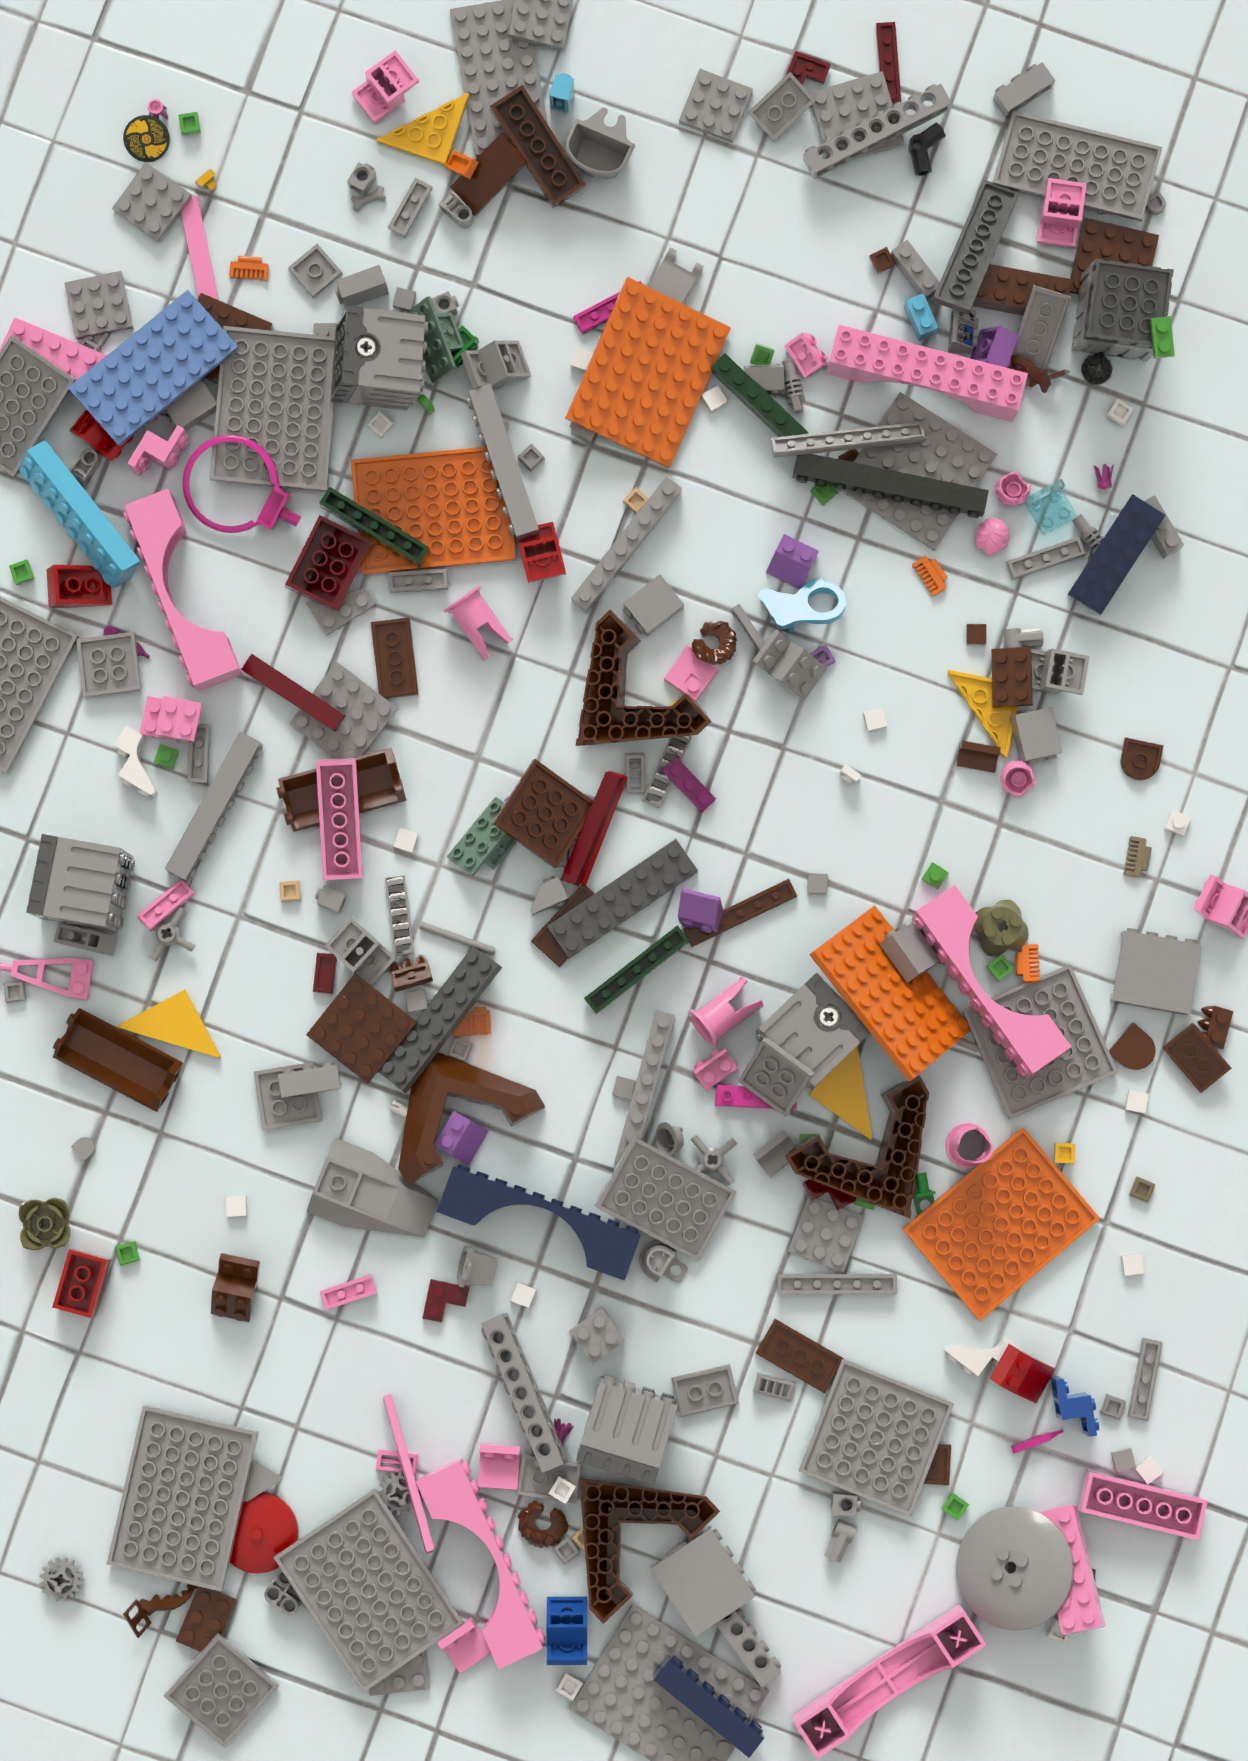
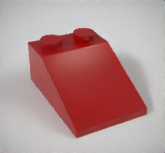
M52 565L46 569L49 608L112 605L111 586L105 583L100 572L93 566Z
M1008 1344L989 1379L1006 1390L1033 1403H1037L1055 1368Z

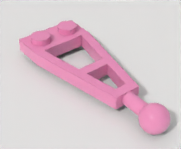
M79 958L13 960V964L0 963V971L11 972L12 977L67 997L88 1000L94 961ZM73 964L68 990L43 982L46 965ZM38 965L36 979L18 973L19 966Z

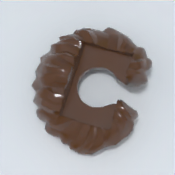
M705 622L700 629L702 637L704 638L705 635L715 636L719 639L720 645L716 649H710L702 639H694L692 651L698 659L712 665L726 663L727 660H731L736 651V632L729 627L728 622Z
M533 1501V1503H529L518 1514V1530L521 1532V1537H524L530 1545L535 1547H553L555 1543L561 1541V1538L568 1531L569 1525L566 1516L560 1509L553 1508L550 1512L551 1526L546 1530H541L536 1526L535 1521L544 1511L543 1503L539 1504L537 1501Z

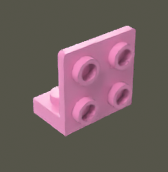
M480 1444L478 1487L517 1490L520 1447Z
M472 1617L437 1642L441 1650L444 1648L460 1673L491 1653L482 1631Z

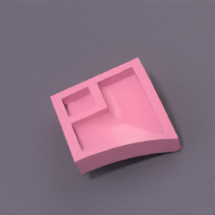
M686 645L675 664L664 677V681L683 694L687 693L697 701L718 673V669L710 663L698 659L692 648Z

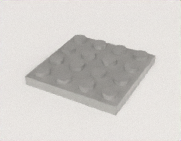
M883 71L810 92L816 100L812 107L822 142L829 137L834 138L838 136L844 129L856 127L862 120L866 119L868 121L874 118L876 113L880 111L885 112L891 109L892 106ZM896 118L888 120L891 124L898 123ZM873 127L871 129L874 133H879L881 131L879 127ZM859 135L854 138L858 142L864 140V138ZM902 135L855 159L903 146ZM840 144L837 146V148L839 150H845L847 146L844 144Z
M336 661L312 693L346 715L336 732L301 709L289 724L335 759L355 758L363 756L398 711V708Z
M217 1633L164 1693V1697L225 1748L279 1685L229 1641Z

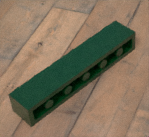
M726 353L711 366V373L778 437L809 433Z
M331 487L328 488L319 502L321 508L419 568H421L430 554L428 546Z
M677 925L588 994L584 1000L597 1015L688 944L690 940Z

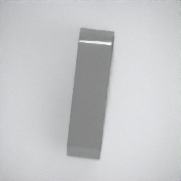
M280 1569L266 1588L264 1597L269 1604L280 1612L291 1616L298 1611L300 1601L293 1593L288 1591L291 1584L289 1581L285 1582L281 1579L283 1571ZM272 1588L277 1589L279 1597L272 1598L269 1595V1590ZM288 1600L293 1601L295 1609H287L285 1602Z

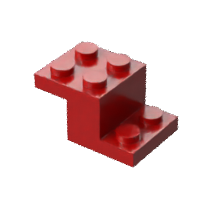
M87 410L83 412L69 430L98 454L110 461L118 458L124 446L134 438L133 435L119 447Z
M553 522L538 525L539 534L518 540L528 583L566 575Z

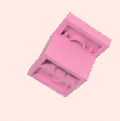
M395 50L366 71V82L351 93L373 123L376 124L405 103L404 93L418 84L419 79Z
M1048 178L1045 200L1041 207L1037 244L1075 249L1078 227L1082 221L1086 183Z
M177 425L168 441L147 430L127 464L139 476L142 472L147 471L150 465L149 460L170 471L172 467H176L180 460L179 455L182 450L185 451L190 443L189 436L185 429Z
M147 696L140 734L179 742V740L195 742L203 704L163 696V699Z
M1210 874L1208 880L1204 883L1200 897L1195 902L1193 910L1209 923L1228 929L1237 937L1245 939L1248 932V893L1243 889L1225 884L1217 876Z

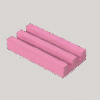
M378 1450L376 1470L396 1473L402 1470V1468L381 1466V1462L400 1464V1460L382 1458V1455L398 1457L396 1451ZM408 1453L409 1458H413V1462L410 1461L413 1473L416 1475L418 1454Z

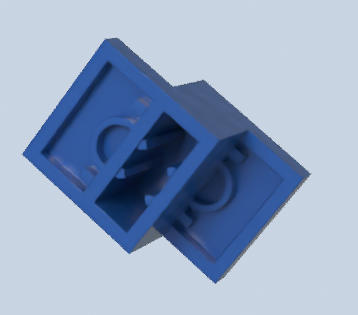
M1059 1376L1051 1377L1056 1417L1061 1420L1081 1417L1083 1434L1089 1437L1097 1436L1099 1422L1097 1418H1094L1093 1410H1096L1095 1399L1085 1392L1066 1395L1069 1394L1068 1382H1065Z
M547 1597V1665H587V1597Z

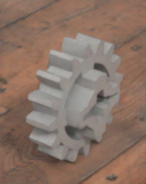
M402 1470L399 1471L398 1475L391 1472V1478L385 1476L386 1483H380L383 1490H379L378 1493L383 1495L381 1498L385 1501L387 1507H390L391 1513L397 1510V1514L400 1515L401 1511L404 1510L407 1514L409 1513L408 1508L413 1509L411 1501L407 1502V1495L409 1494L407 1486L399 1480H405ZM392 1482L393 1489L387 1493V1487ZM397 1488H399L400 1490H406V1492L403 1493L402 1497H400V1495H394V1493L397 1491ZM395 1500L399 1502L400 1506L394 1505L390 1501Z
M60 1557L55 1558V1563L50 1560L48 1562L49 1567L44 1566L42 1568L45 1573L40 1574L39 1577L43 1578L44 1581L39 1583V1585L45 1586L42 1592H49V1599L56 1596L57 1602L61 1597L64 1601H67L68 1595L73 1598L75 1597L74 1591L80 1592L81 1588L78 1585L84 1583L83 1580H80L84 1573L78 1572L81 1566L75 1567L74 1559L68 1562V1557H64L62 1561ZM60 1566L57 1573H50L54 1567ZM69 1569L73 1572L74 1576L70 1574ZM63 1575V1579H66L67 1581L61 1583V1580L57 1577ZM49 1582H51V1583L53 1584V1586L55 1587V1590L51 1587V1585H50ZM73 1585L69 1591L64 1592L65 1586Z

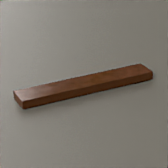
M787 879L725 909L717 933L712 931L711 933H706L696 927L685 928L683 931L690 940L689 943L692 948L796 898L797 894L790 880Z

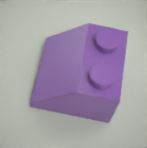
M1002 326L981 329L977 338V346L973 349L970 359L1008 368L1011 363L1012 353L1017 347L1019 335Z
M784 534L766 573L801 589L819 551Z
M682 888L678 910L679 923L686 928L696 927L706 933H711V931L717 933L724 913L720 897Z
M453 1111L434 1146L469 1165L486 1137L488 1130Z

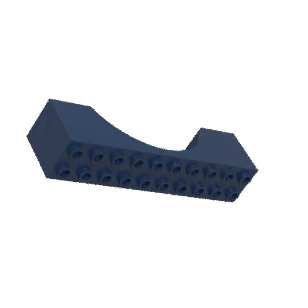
M463 1165L452 1168L437 1209L438 1213L475 1226L482 1218L502 1207L532 1205L544 1208L561 1217L575 1231L583 1246L588 1268L625 1281L641 1234H638V1229L627 1226L626 1229L619 1227V1222L608 1219L607 1222L600 1220V1215L592 1212L589 1215L581 1213V1208L573 1205L569 1209L563 1206L564 1202L552 1199L550 1202L544 1199L545 1195L533 1192L532 1195L526 1193V1188L514 1185V1188L507 1186V1181L496 1178L495 1181L488 1179V1174L479 1171L476 1174L471 1173V1168Z

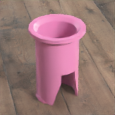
M479 585L446 608L444 613L452 614L484 661L490 655L482 635L477 629L487 624L490 630L506 644L511 642L513 638L510 637L481 596L479 589L482 587Z
M740 977L737 982L699 1010L694 1011L690 1009L688 1011L689 1018L698 1033L714 1048L718 1046L719 1038L754 1012L764 1007L762 1000H758L735 1012L729 1004V1001L748 982L743 977Z
M960 1124L953 1128L948 1134L945 1143L946 1153L950 1160L957 1166L966 1169L976 1167L979 1163L987 1161L992 1155L993 1145L985 1130L975 1124ZM969 1130L978 1133L984 1143L983 1153L974 1161L963 1159L957 1152L961 1137Z

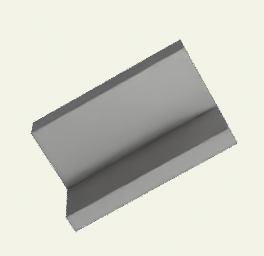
M782 1131L755 1152L753 1156L771 1178L789 1164L785 1155L795 1147V1144L791 1141L788 1134Z

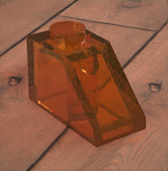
M474 1007V1011H470L463 1018L451 1036L492 1035L491 1011L486 1010V1007Z

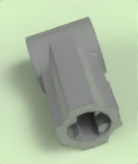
M1012 628L1004 630L1005 648L1043 646L1042 628L1029 630Z
M838 1519L824 1556L840 1563L848 1544H851L856 1534L857 1527Z

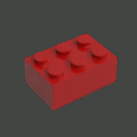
M69 1249L52 1308L88 1318L95 1317L111 1259L77 1249Z

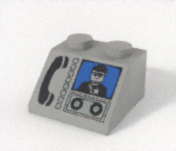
M954 309L952 310L948 352L971 354L973 348H976L977 337H974V330L978 329L979 318H975L976 311L971 310L969 315Z

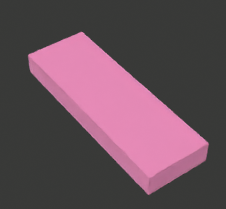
M180 879L138 914L137 919L151 932L194 896L195 892Z

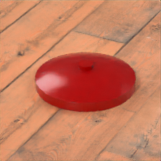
M262 1492L248 1502L243 1501L230 1563L242 1571L257 1574L270 1572L279 1567L273 1557L296 1542L299 1534L296 1516L291 1507L282 1498L272 1493Z

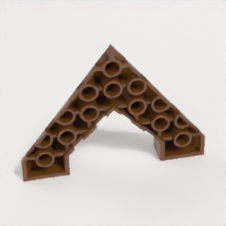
M609 610L596 622L595 639L590 656V669H588L583 697L584 705L583 710L581 709L579 721V735L575 746L698 735L712 722L701 706L687 693L672 706H625L627 654L641 640L612 610Z
M438 1052L411 1087L398 1169L409 1186L443 1166V1161L434 1148V1143L447 1096L465 1099L473 1103L502 1110L511 1127L544 1109L545 1105L537 1091Z
M916 1076L910 1082L907 1080L880 1094L890 1112L876 1166L829 1153L820 1136L813 1134L798 1143L785 1155L794 1173L910 1219L912 1212L911 1204L916 1185L915 1178L918 1172L922 1145V1131L926 1119L925 1111L929 1099V1091L920 1076Z
M579 1478L589 1609L603 1624L633 1596L630 1589L620 1580L621 1523L678 1525L692 1539L720 1512L707 1496Z

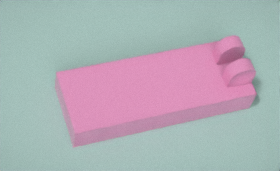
M370 1274L322 1290L320 1294L325 1310L376 1294L377 1287L374 1284V1278Z

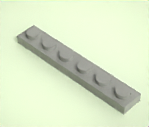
M777 1274V1294H897V1274Z

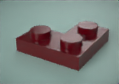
M795 51L786 75L791 72L802 86L806 78L824 84L831 64Z
M811 1179L802 1183L811 1201L829 1193L837 1210L856 1201L854 1196Z
M430 1279L422 1319L442 1322L446 1303L466 1307L470 1287H459L458 1284Z

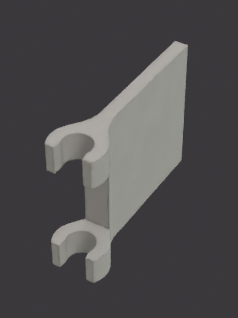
M670 247L648 287L683 304L696 280L701 275L704 266L696 263L692 272H689L673 263L677 251Z

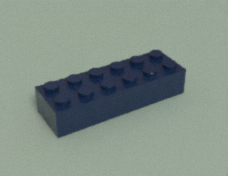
M1132 494L1071 587L1068 595L1101 615L1166 515Z
M668 1654L654 1671L653 1680L750 1758L764 1740L762 1726L755 1720L749 1721L742 1709L739 1707L733 1708L730 1704L731 1701L725 1695L720 1694L719 1696L716 1694L715 1688L709 1682L705 1681L703 1683L700 1681L699 1675L693 1669L689 1668L687 1670L683 1667V1662L677 1656L673 1655L671 1657Z

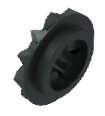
M1096 353L1084 360L1081 372L1087 382L1099 385L1105 383L1110 378L1113 367L1105 355H1098ZM1101 363L1100 369L1102 372L1098 371L1094 376V368L1092 366H1097V364Z

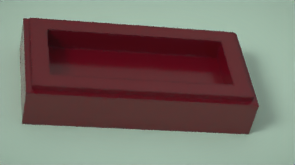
M317 953L313 992L333 994L337 957L334 954Z

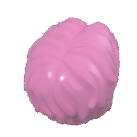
M1019 472L1009 473L1001 476L1000 480L997 481L995 494L998 500L1005 505H1020L1025 503L1029 496L1031 485L1022 480Z
M995 518L983 521L977 527L976 547L982 548L987 555L1001 552V550L1008 546L1010 533L1007 525L1002 520Z
M1011 761L1002 769L1000 778L1003 789L1014 796H1023L1028 788L1036 785L1032 767L1023 761Z

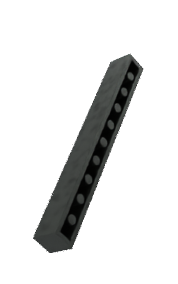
M815 454L797 455L792 478H795L800 483L810 481L820 487H826V485L834 486V489L839 491H845V489L853 490V493L858 495L868 493L878 499L888 497L893 502L902 503L907 501L913 506L921 507L922 505H927L932 510L946 509L952 514L966 513L971 518H979V516L982 517L984 515L989 490Z

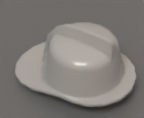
M662 1122L657 1127L651 1145L674 1157V1154L684 1145L683 1128Z

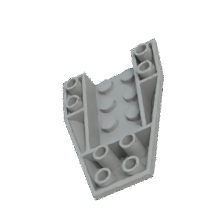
M336 1138L312 1192L307 1213L343 1227L425 1237L439 1200L416 1183L408 1186L398 1170L373 1152Z

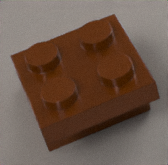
M221 1253L218 1273L212 1289L211 1314L232 1318L237 1321H250L252 1303L258 1287L260 1261Z

